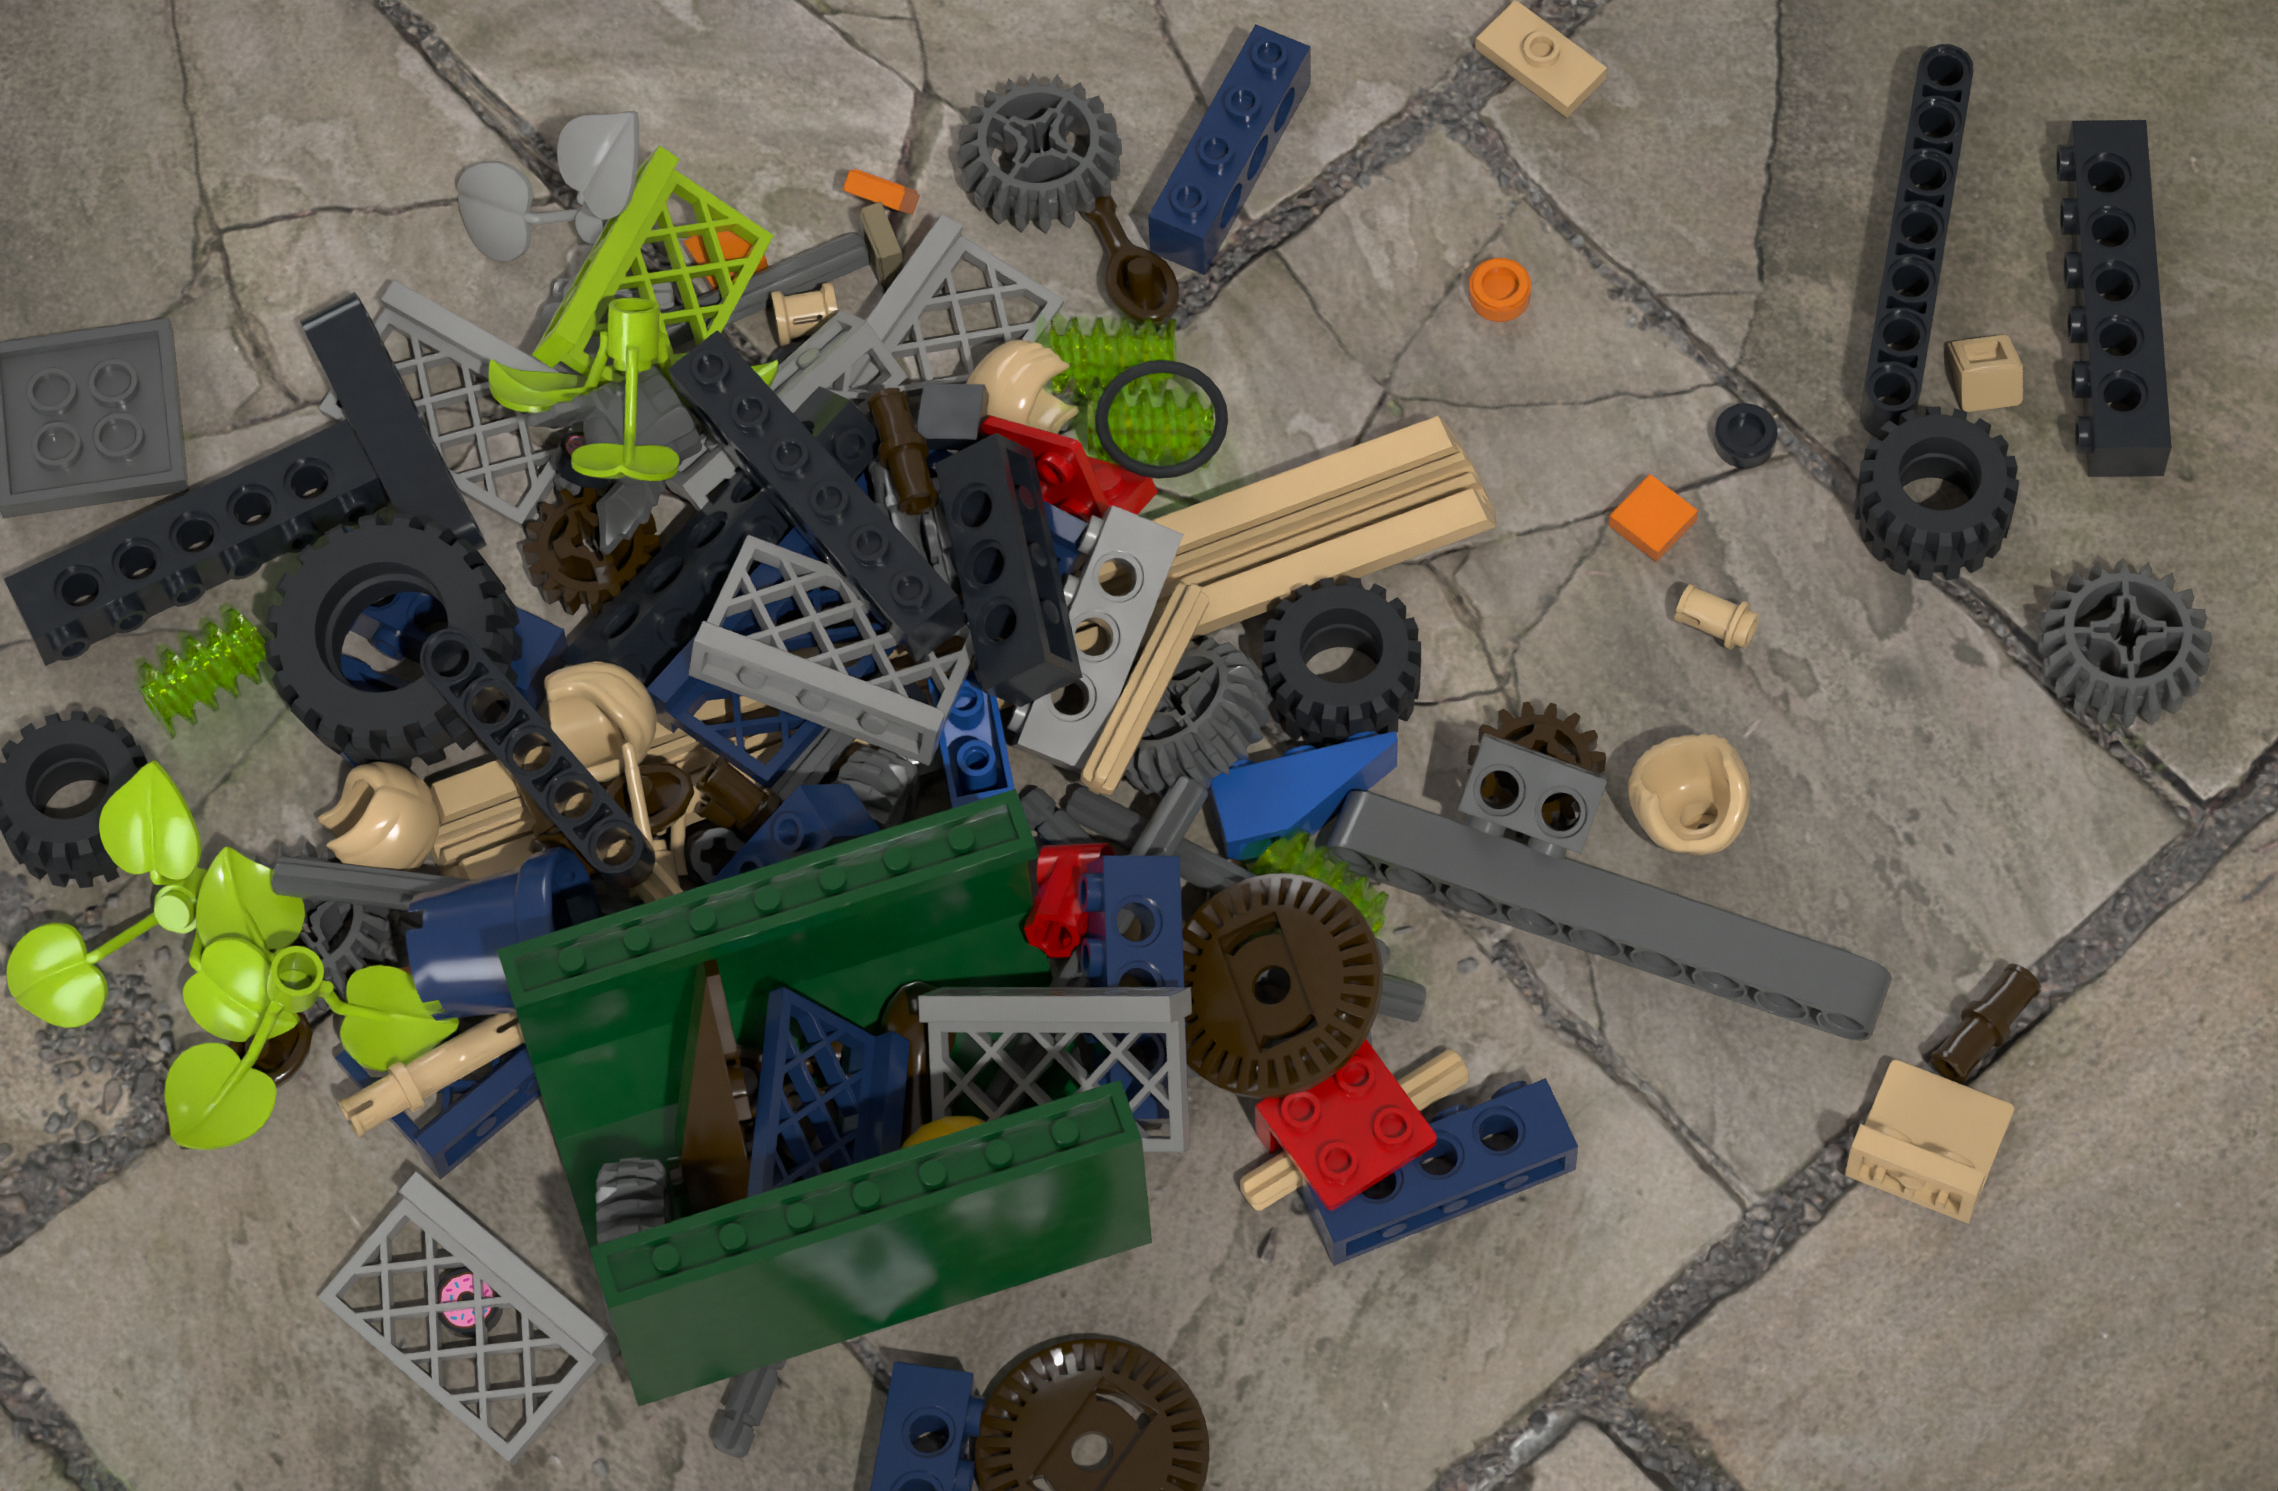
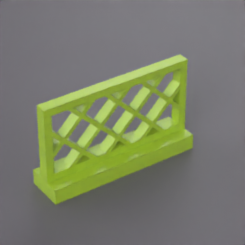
M659 145L637 168L635 188L630 204L622 214L608 219L532 356L552 369L562 361L588 378L595 359L585 353L584 349L591 337L600 336V332L608 331L609 303L615 300V293L618 290L638 288L641 298L657 302L652 285L674 281L677 283L685 310L663 314L660 312L659 333L667 334L665 325L689 322L696 345H699L716 330L720 333L722 332L774 235L675 170L680 158ZM672 192L692 205L698 223L674 227L666 204ZM657 220L659 229L651 230ZM732 231L750 243L752 246L746 257L725 261L717 233ZM702 235L711 263L687 267L678 239ZM663 241L672 270L648 273L640 249L643 244ZM631 267L633 276L625 277ZM730 272H737L732 281ZM715 275L722 301L718 305L700 307L691 279ZM605 313L607 323L599 324ZM712 318L706 328L704 319ZM667 334V351L673 365L689 352L674 354ZM653 359L652 366L661 369L658 359ZM614 364L605 366L598 386L601 387L611 381L617 383L626 379V371L616 369Z

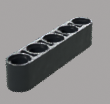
M354 291L300 320L305 334L396 512L416 515L425 527L433 520L445 525L453 531L459 540L465 538L477 551L487 546L466 501L357 293Z
M453 628L439 630L432 634L423 644L420 653L421 668L427 678L605 881L614 887L622 889L634 888L645 882L654 869L656 862L655 851L637 825L469 635ZM461 653L469 654L468 665L462 673L454 677L443 676L444 664L450 657ZM503 699L510 701L509 712L503 720L493 724L483 723L484 712L491 703ZM540 746L551 747L550 759L544 767L534 771L524 770L525 758L531 750ZM579 793L592 794V805L586 814L577 818L565 817L566 805L573 796ZM620 840L634 841L633 855L627 862L616 866L606 863L608 850L613 844Z

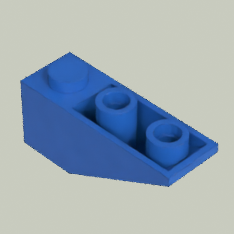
M970 671L953 705L939 741L951 809L1015 789L997 697L983 692L975 672ZM928 679L932 707L936 708L941 694L933 679Z
M1373 731L1360 732L1348 737L1341 744L1320 749L1314 746H1300L1288 750L1280 758L1254 763L1251 760H1239L1229 767L1230 776L1221 773L1213 778L1209 787V802L1225 859H1235L1244 864H1250L1291 854L1340 814L1349 792L1368 791L1397 767L1398 738L1396 731L1380 735Z

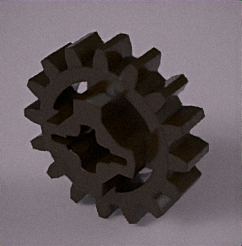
M584 487L583 497L574 498L572 493L565 488L560 491L561 506L555 508L553 505L545 502L540 505L544 523L528 522L526 528L531 543L523 545V552L526 564L531 565L528 568L533 587L543 586L544 598L549 605L564 597L567 614L574 615L581 604H588L591 614L595 618L601 613L602 604L612 602L662 550L659 535H654L657 529L654 517L650 513L648 522L639 524L630 540L622 539L610 554H603L600 551L599 519L596 503L603 496H596L595 489ZM583 539L588 541L591 548H595L596 552L601 555L602 561L597 559L594 552H590L589 548L584 545ZM628 561L626 565L620 570L622 563Z
M1523 702L1521 717L1515 719L1503 708L1498 711L1497 730L1485 724H1482L1479 728V743L1483 734L1487 733L1599 774L1605 771V752L1594 751L1597 748L1598 739L1596 731L1591 730L1579 734L1580 715L1575 712L1568 716L1565 721L1557 719V705L1554 703H1549L1544 715H1535L1531 703ZM1470 745L1468 764L1471 766L1479 745ZM1560 745L1566 748L1571 754L1564 753ZM1471 769L1467 770V778ZM1498 770L1484 777L1480 785V791L1487 802L1493 805H1505L1514 798L1506 793L1502 787L1509 788L1513 796L1516 797L1519 785L1513 775L1506 771ZM1560 792L1550 795L1544 801L1541 813L1545 821L1550 825L1559 822L1562 827H1566L1576 820L1575 812L1579 813L1580 806L1572 795ZM1516 831V837L1523 839L1525 834Z

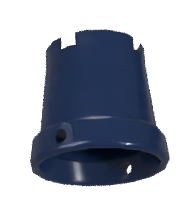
M554 847L529 855L520 867L447 888L417 893L409 904L408 913L424 910L422 917L423 927L406 930L410 969L417 993L422 1003L439 1000L442 1008L431 1014L436 1021H447L469 1016L516 1013L497 949L603 917L595 887L583 862L570 848Z

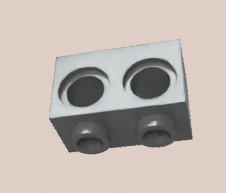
M1484 733L1459 800L1458 810L1469 814L1466 825L1497 837H1503L1507 827L1529 835L1530 839L1527 847L1555 858L1564 859L1567 849L1581 854L1604 792L1607 778L1605 775ZM1493 771H1506L1513 775L1518 782V793L1508 804L1493 805L1487 802L1481 794L1480 785L1482 780ZM1567 793L1578 801L1580 806L1579 814L1572 824L1566 827H1555L1545 821L1541 813L1544 801L1552 794Z

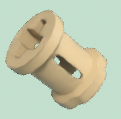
M832 282L822 284V288L819 291L784 296L781 291L771 292L780 347L790 344L792 338L815 334L838 313Z

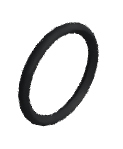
M1169 360L1147 361L1132 366L1118 374L1106 386L1097 404L1095 414L1096 433L1106 453L1125 470L1143 477L1156 479L1174 478L1195 471L1206 464L1219 450L1226 436L1228 426L1227 405L1220 389L1211 378L1197 368L1182 362ZM1155 373L1176 374L1192 380L1205 391L1214 407L1215 425L1208 443L1199 453L1186 461L1174 465L1156 466L1134 460L1121 451L1109 431V410L1119 391L1136 378Z

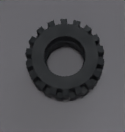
M1941 406L1927 407L1925 416L1921 417L1917 416L1914 409L1901 414L1899 426L1890 420L1879 429L1878 440L1871 438L1865 449L1864 459L1861 461L1854 504L1855 519L1860 520L1858 532L1864 543L1874 541L1872 554L1880 562L1890 557L1894 560L1892 570L1904 576L1908 568L1919 571V580L1932 581L1933 573L1943 572L1945 581L1959 578L1961 567L1965 566L1970 573H1973L1983 567L1985 556L1993 559L2001 549L2003 538H2007L2019 488V480L2016 479L2018 471L2015 456H2006L2009 444L2000 434L1991 438L1989 436L1991 425L1981 418L1975 424L1967 421L1968 412L1954 408L1953 416L1941 415ZM1939 478L1959 487L1966 494L1969 501L1960 507L1950 510L1929 509L1912 500L1906 494L1903 487L1918 479Z
M1334 577L1320 579V589L1314 591L1310 589L1308 584H1305L1295 590L1294 603L1284 598L1275 608L1276 620L1268 619L1264 629V643H1262V679L1266 682L1268 692L1273 699L1269 704L1270 714L1276 723L1286 720V733L1297 741L1305 734L1308 736V746H1314L1317 749L1323 748L1324 743L1341 744L1348 737L1360 732L1373 731L1378 734H1385L1396 731L1397 733L1398 720L1407 722L1414 711V699L1419 697L1421 680V641H1418L1419 629L1414 617L1406 619L1405 604L1398 597L1387 602L1385 588L1374 583L1370 590L1361 588V579L1347 577V585H1335ZM1335 647H1347L1366 654L1377 666L1370 674L1360 680L1350 683H1334L1316 676L1309 670L1306 664L1316 654Z
M72 711L70 720L61 721L58 713L45 716L47 725L35 729L32 723L28 724L20 730L23 739L18 744L9 740L1 750L6 762H0V830L19 865L24 863L29 874L39 880L48 874L54 886L66 888L69 879H76L79 888L94 887V877L104 875L108 883L120 876L117 871L119 866L111 859L100 838L99 820L101 812L109 798L148 763L141 746L136 745L132 734L123 726L116 730L110 718L98 715L92 723L89 721L86 712ZM78 781H96L108 786L102 801L85 815L73 819H55L44 815L45 807L51 797L66 785Z

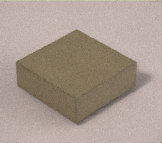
M879 202L861 208L859 217L862 239L868 249L869 258L881 286L884 285L886 289L891 286L903 269L902 251L883 205Z

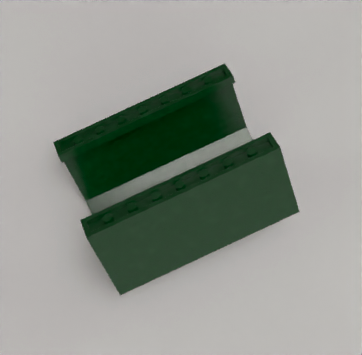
M1016 789L497 949L638 1407L1152 1243L1142 1138L1121 1080L1074 1094L1081 1085L1057 1060L1035 1082L1053 1100L1052 1102L1038 1105L1027 1095L1018 1111L1011 1114L1007 1113L1004 1117L805 1180L801 1175L792 1181V1184L692 1215L688 1195L677 1198L674 1195L667 1159L679 1156L674 1130L697 964L717 958L736 1045L753 1046L763 1049L769 992L781 987L791 990L876 1037L880 1035L882 1017L889 1001L901 987L917 981L937 988L1050 986L1053 976L1047 955L1038 947L1029 945L1024 930L1033 907L1028 861L1038 858L1037 847ZM790 1016L789 1030L800 1051L809 1044L797 1019ZM956 1032L954 1049L949 1058L967 1074L983 1057L986 1051L967 1032ZM986 1032L995 1042L1003 1034V1032ZM1017 1033L1003 1050L1007 1054L1021 1033ZM1073 1040L1065 1050L1084 1068L1075 1040ZM993 1060L976 1078L974 1083L985 1093L1001 1066ZM822 1072L811 1075L815 1085L824 1090L829 1087ZM950 1078V1088L952 1091L957 1084ZM931 1084L928 1091L927 1124L933 1122ZM965 1092L951 1106L952 1116H974L983 1121L989 1119ZM640 1157L643 1160L657 1159L667 1169L675 1221L598 1245L595 1194L597 1192L596 1180L603 1164L620 1162V1159ZM780 1157L787 1172L791 1167Z

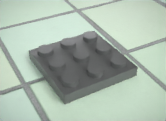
M170 318L0 342V512L3 518L189 491L174 331Z

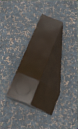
M717 958L697 964L674 1130L679 1156L667 1159L675 1198L688 1195L692 1215L747 1198L755 1129Z

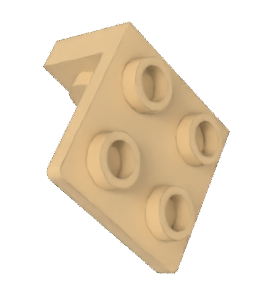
M1893 1060L1890 1062L1865 1125L1860 1124L1850 1149L1845 1176L1969 1224L2013 1116L2014 1106L2011 1103L1905 1062Z

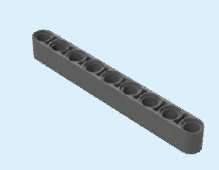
M1352 791L1347 794L1324 851L1326 857L1333 864L1351 873L1849 1040L1864 1041L1870 1039L1892 981L1891 974L1886 968L1867 958L1567 858L1559 859L1527 847L1526 844L1505 837H1497L1474 829L1466 824L1373 793Z

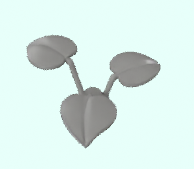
M638 112L587 114L572 119L562 129L557 145L558 166L566 184L579 191L577 201L582 205L579 208L544 213L531 212L530 208L533 199L532 185L519 169L501 161L483 162L468 168L458 182V204L467 232L477 248L493 260L501 262L512 261L524 255L530 246L531 229L529 224L541 225L575 221L579 236L585 242L594 245L608 219L622 214L627 209L633 196L639 157ZM576 276L564 287L563 297H565ZM562 301L550 303L543 309L540 325L541 338ZM605 313L599 324L607 323ZM600 336L591 337L584 349V352L594 359L600 347ZM608 357L605 366L613 365L614 359ZM562 361L554 367L563 374L583 376Z

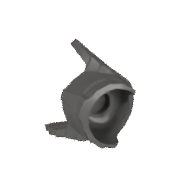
M652 366L651 369L638 374L636 446L659 445L669 447L679 456L680 466L683 460L702 450V443L696 426L684 403L660 371ZM626 379L617 383L611 381L597 389H592L586 395L580 394L575 396L572 401L557 402L551 406V410L534 413L527 420L532 427H547L551 429L562 428L584 421L583 446L597 443L624 445ZM627 476L614 479L616 482L613 487L596 503L599 519L600 551L603 554H610L622 539L630 540L639 524L648 522L652 507L658 505L660 493L665 491L666 480L639 481L630 479Z

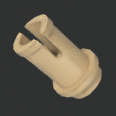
M1689 584L1683 592L1676 608L1677 613L1674 616L1675 622L1684 623L1724 640V648L1732 650L1735 646L1746 649L1756 632L1760 620V614L1751 611V603L1743 601L1740 605H1737L1703 591L1693 584Z

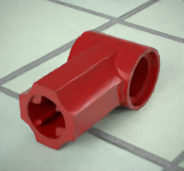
M1109 843L1045 845L1042 847L1037 861L1039 891L1024 926L1029 945L1038 947L1048 957L1062 958L1070 957L1073 948L1082 944L1089 924L1088 912H1082L1079 906V879L1082 873H1087L1088 863L1102 856H1115V852Z

